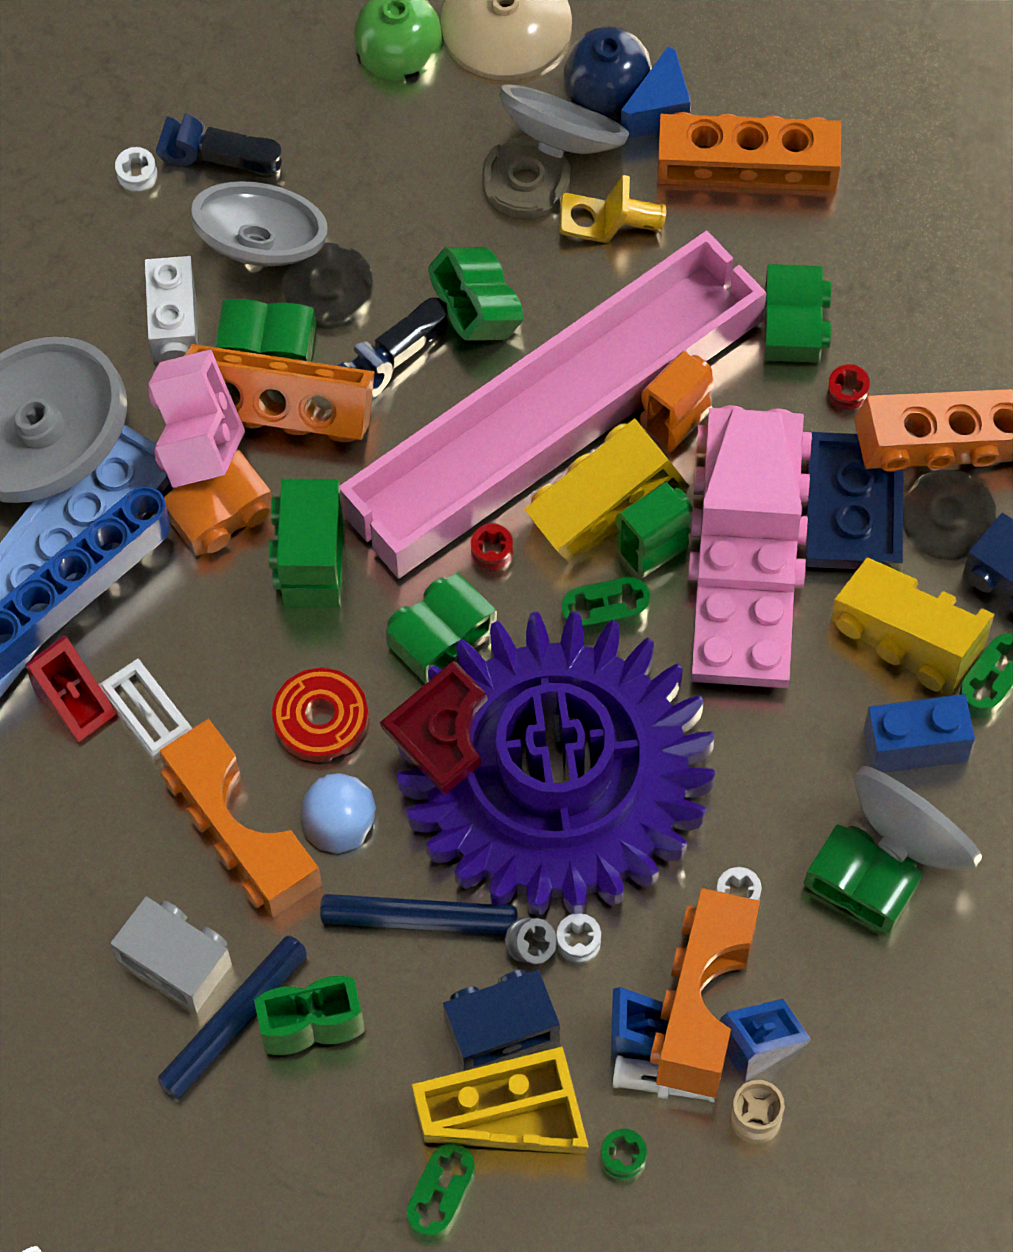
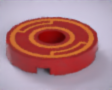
M323 667L303 670L286 680L275 695L271 711L275 733L285 750L301 760L317 763L332 761L331 758L342 754L345 756L355 750L364 738L369 722L366 696L358 683L339 670ZM317 706H326L334 712L333 718L328 723L322 725L313 724L308 720L307 715L310 710Z

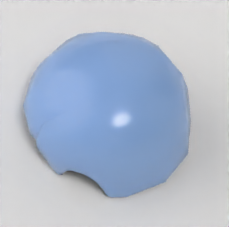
M341 773L327 774L324 778H318L306 792L301 806L300 822L305 838L319 850L336 854L361 846L375 819L376 805L372 791L358 778Z

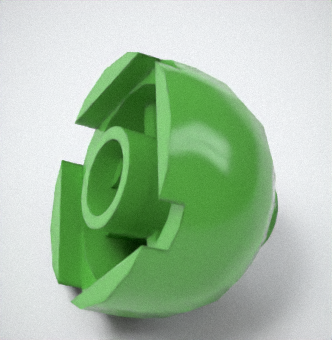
M369 0L360 10L355 24V46L361 63L365 69L380 78L398 81L405 80V74H413L419 71V75L427 72L438 60L443 46L438 14L427 0Z

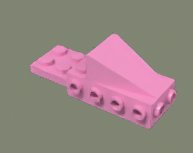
M728 405L721 408H709L708 425H698L696 453H704L706 455L705 467H696L694 482V495H703L702 509H693L691 537L700 538L699 552L690 551L688 580L697 581L691 682L777 688L789 687L795 587L804 588L806 563L805 559H797V544L806 545L808 516H801V502H808L810 474H801V460H810L812 432H803L804 414L792 413L789 410L780 408L768 411H754Z

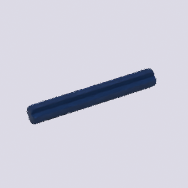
M325 894L321 900L320 918L325 924L506 935L510 925L518 920V911L513 905L499 906L496 904Z
M291 935L285 936L158 1076L159 1085L164 1091L178 1098L189 1088L256 1013L254 1000L266 991L279 988L306 958V948L300 941Z

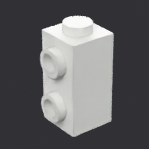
M191 256L145 259L148 340L153 362L183 357L191 344L199 345L196 286Z

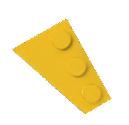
M634 418L628 424H620L611 430L605 438V443L592 454L588 453L578 457L569 466L568 473L555 484H547L540 488L533 495L532 503L525 507L524 510L556 551L570 563L617 533L618 529L615 526L616 515L664 482H667L674 489L679 488L682 491L689 487V484Z
M867 557L835 598L831 620L835 622L838 629L852 639L860 638L873 646L878 655L886 662L893 665L900 664L916 674L920 683L933 691L941 690L948 696H952L984 652L994 613L981 608L977 615H974L954 606L957 602L956 596L942 591L939 597L936 598L916 589L919 584L917 579Z
M563 1046L412 1084V1096L423 1140L426 1143H455L465 1146L584 1155L588 1151L589 1146Z

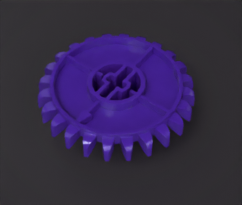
M571 611L567 618L560 643H550L545 624L538 612L530 613L526 629V646L517 649L503 625L499 621L491 623L492 658L486 662L465 640L461 639L456 643L458 665L486 692L488 698L486 703L476 713L471 729L472 745L480 756L482 764L446 795L421 770L397 772L398 788L403 795L412 799H427V802L408 808L406 816L410 827L414 831L425 833L435 830L439 831L437 835L426 843V852L430 859L435 863H442L458 857L460 862L455 869V882L461 887L467 889L476 886L484 878L491 882V903L499 906L505 905L511 901L515 893L527 895L529 913L543 915L547 910L551 898H563L565 907L570 914L584 913L586 908V895L596 892L611 906L623 902V881L629 877L638 885L647 888L658 881V868L652 859L658 856L666 861H678L686 853L687 842L679 834L675 833L674 829L686 831L699 829L706 818V808L704 806L685 800V798L700 797L709 793L714 787L715 770L688 767V765L701 762L711 754L714 748V734L708 731L684 736V732L693 728L701 718L703 699L701 695L671 706L670 702L675 698L682 682L683 668L679 663L672 665L653 680H650L647 676L653 662L654 641L647 637L624 661L618 657L619 623L611 620L600 634L594 648L584 646V630L579 612ZM432 665L427 670L428 680L430 681L442 670ZM554 715H558L560 749L563 766H565L564 783H553L548 746H546V731H554L555 729ZM585 739L589 742V768H590V770H589L588 772H586V773H585ZM525 741L527 775L522 772L521 744ZM398 747V751L401 757L408 761L410 764L415 765L412 762V760Z

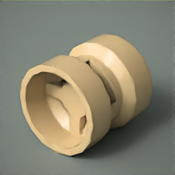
M752 1080L743 1084L736 1091L733 1100L731 1126L735 1134L743 1141L751 1144H763L772 1140L779 1132L785 1109L784 1098L780 1090L770 1082ZM752 1119L761 1120V1122H755Z

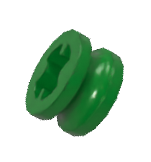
M624 1128L616 1129L606 1136L602 1142L600 1155L601 1164L605 1172L614 1179L622 1181L633 1179L642 1172L647 1159V1148L641 1135L634 1130ZM623 1143L627 1150L636 1149L638 1155L632 1154V1164L624 1166L621 1159L612 1160L609 1154L615 1155V1145Z

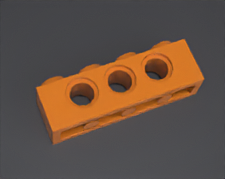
M687 112L660 114L657 184L837 191L841 168V121L827 120L821 117L785 119L773 115L759 118L738 117L733 114H721L718 116L692 115ZM702 145H704V146H709L710 148H700V147H697V146H702ZM745 147H751V148H754L755 150H746V149H743V148H745ZM789 149H797L800 152H792Z
M191 344L184 355L212 350L224 381L233 384L239 390L240 395L230 396L243 427L260 428L266 425L280 427L284 432L292 435H305L312 432L328 435L334 441L351 442L355 439L362 440L370 424L375 371ZM273 389L279 391L285 397L286 402L279 403L273 401L267 395L266 390ZM319 396L327 399L332 409L325 410L317 407L312 397Z
M1013 389L867 396L854 418L865 469L883 468L885 471L893 472L913 466H928L930 469H942L952 464H972L976 467H985L996 462L1013 461Z

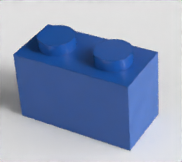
M966 694L869 706L863 729L870 766L883 773L968 762L975 741Z

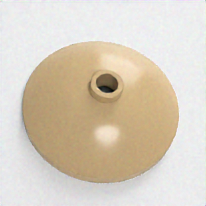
M445 0L441 11L440 26L444 45L448 53L459 65L471 73L487 79L508 81L536 75L559 59L570 40L572 15L567 0ZM508 4V5H511V6H509V7H502V6H500V5Z

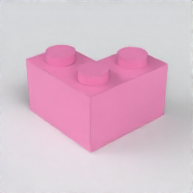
M212 350L160 362L148 385L150 401L155 409H160L166 423L155 446V459L159 469L167 473L173 488L225 475L245 429Z

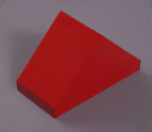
M66 636L61 637L25 664L34 692L77 742L83 740L117 714Z

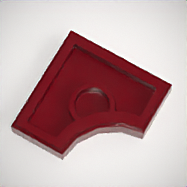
M452 661L379 723L382 730L446 795L482 764L480 756L472 745L471 729L476 713L486 703L488 698L486 692L455 661Z

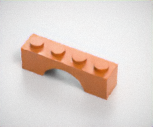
M209 718L159 750L164 766L159 771V774L165 785L174 796L182 792L190 803V806L186 808L190 819L201 833L208 829L218 842L213 845L217 856L228 870L234 867L238 869L245 879L240 885L255 908L264 905L272 918H274L322 886L319 867L291 830L277 833L257 832L238 823L226 808L227 797L231 786L240 774L235 753Z
M701 888L697 907L687 905L681 934L690 937L687 948L677 946L671 976L679 978L676 991L666 990L660 1019L667 1020L669 1023L666 1034L656 1032L650 1057V1063L659 1065L657 1085L717 1098L731 1028L721 1023L710 1013L704 1004L701 991L708 982L718 975L733 970L746 969L760 907L759 900Z

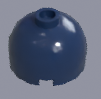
M601 27L583 34L568 52L564 67L566 95L571 101L573 98L576 103L608 118L621 117L622 108L652 69L648 50L635 35L621 28Z

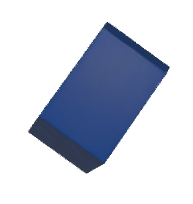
M669 46L666 48L622 108L621 126L629 132L627 139L659 133L660 114L690 113L691 100L675 49Z
M622 987L613 989L611 1060H616L617 1056L620 1055L625 1058L650 1061L656 1032L666 1034L669 1023L667 1020L660 1019L663 1002Z
M784 999L729 1011L720 1018L721 1023L731 1028L727 1056L745 1082L802 1048L811 1040Z

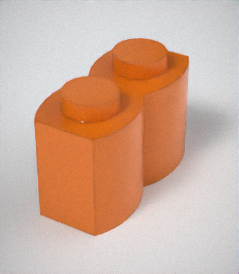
M686 351L680 352L641 394L642 403L645 408L640 416L641 426L654 441L669 452H672L709 414V408H712L710 392L714 387L712 368L700 356H691Z
M237 450L225 475L178 486L164 498L170 523L194 555L198 556L205 552L214 553L222 549L230 541L231 534L234 531L245 526L249 528L255 527L262 523L270 513L272 493L241 451Z

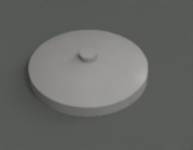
M44 337L23 342L0 353V501L11 503L31 502L61 493L92 473L104 461L116 444L125 423L127 394L121 376L109 358L95 346L75 338Z

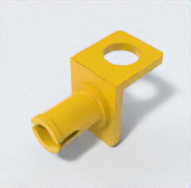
M622 175L606 201L564 193L560 199L559 232L562 235L609 244L617 230L623 225L660 233V229H663L666 219V205L630 199V177ZM576 207L587 209L594 218V224L590 227L577 225L571 218V210Z

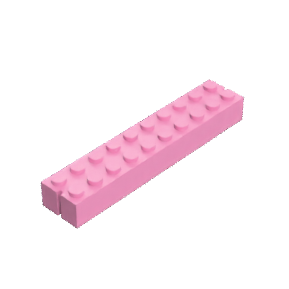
M706 230L341 484L343 515L366 542L372 539L373 550L395 576L400 579L643 406L641 399L642 391L680 352L686 351L691 356L698 355L707 361L761 323L764 318L766 292L740 264L733 269V257Z

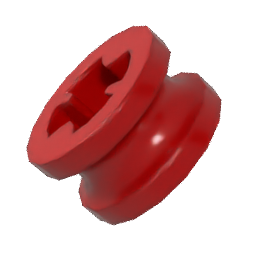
M845 364L837 367L831 373L828 394L830 400L837 407L846 410L860 408L866 397L869 396L870 378L862 367L855 364ZM846 380H853L856 382V389L859 392L853 389L852 395H845L842 393V386L838 383L841 382L843 385H846Z
M495 523L484 524L477 528L471 538L472 560L476 566L482 570L494 572L500 571L509 565L514 551L513 538L507 528ZM487 541L491 545L500 542L501 552L497 554L495 551L490 550L484 553V542Z

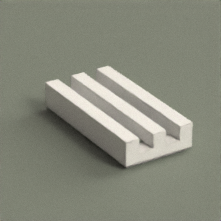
M136 659L98 684L118 716L154 762L161 758L160 749L192 729L139 659ZM133 675L138 677L175 725L176 729L171 732L167 730L131 683L130 677ZM120 685L160 739L154 742L114 690L115 687Z

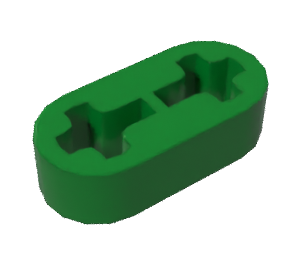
M623 577L574 588L563 597L561 602V621L565 626L571 611L575 612V606L577 604H584L586 610H590L589 618L581 619L584 635L601 633L611 620L619 623V629L641 623L648 616L651 601L650 591L644 582L634 577ZM630 594L631 598L636 600V608L628 609L625 603H621L622 595Z
M1011 633L999 635L991 641L961 684L959 695L966 694L969 712L973 717L986 718L994 715L1013 692V661H1010L1003 671L997 669L1001 654L1006 655L1010 650L1013 651V634ZM988 680L993 682L989 697L985 696L980 701L973 698L975 690L982 689Z
M450 1143L437 1148L431 1155L412 1194L406 1211L408 1225L412 1233L421 1240L431 1242L445 1237L452 1229L469 1193L476 1174L475 1163L472 1154L464 1146ZM454 1158L460 1159L461 1170L465 1174L463 1176L455 1174L451 1178L447 1189L442 1187L444 1172L443 1168L439 1165L441 1162L450 1164ZM436 1196L442 1198L439 1204V1216L443 1218L442 1222L432 1221L429 1227L422 1226V1218L417 1211L419 1209L428 1210Z

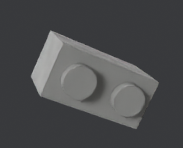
M146 896L110 943L115 959L197 1013L232 966L229 952L226 948L228 944L223 937L212 929L203 927L200 931L187 923V916L172 903L163 900L159 905Z

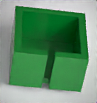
M281 479L280 497L272 496L271 524L275 525V540L269 541V568L272 569L273 589H281L284 607L341 608L344 515L339 479Z

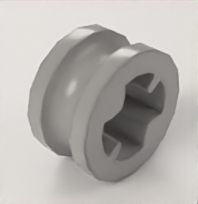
M519 918L510 925L505 937L506 948L510 956L523 963L537 964L545 962L552 956L557 944L556 933L553 927L547 921L539 918ZM526 932H533V938L538 941L535 949H529V943L524 940Z

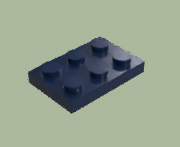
M812 432L810 460H808L810 482L807 502L806 567L858 569L868 557L897 571H901L903 564L904 469L893 472L885 471L883 468L865 469L857 434Z

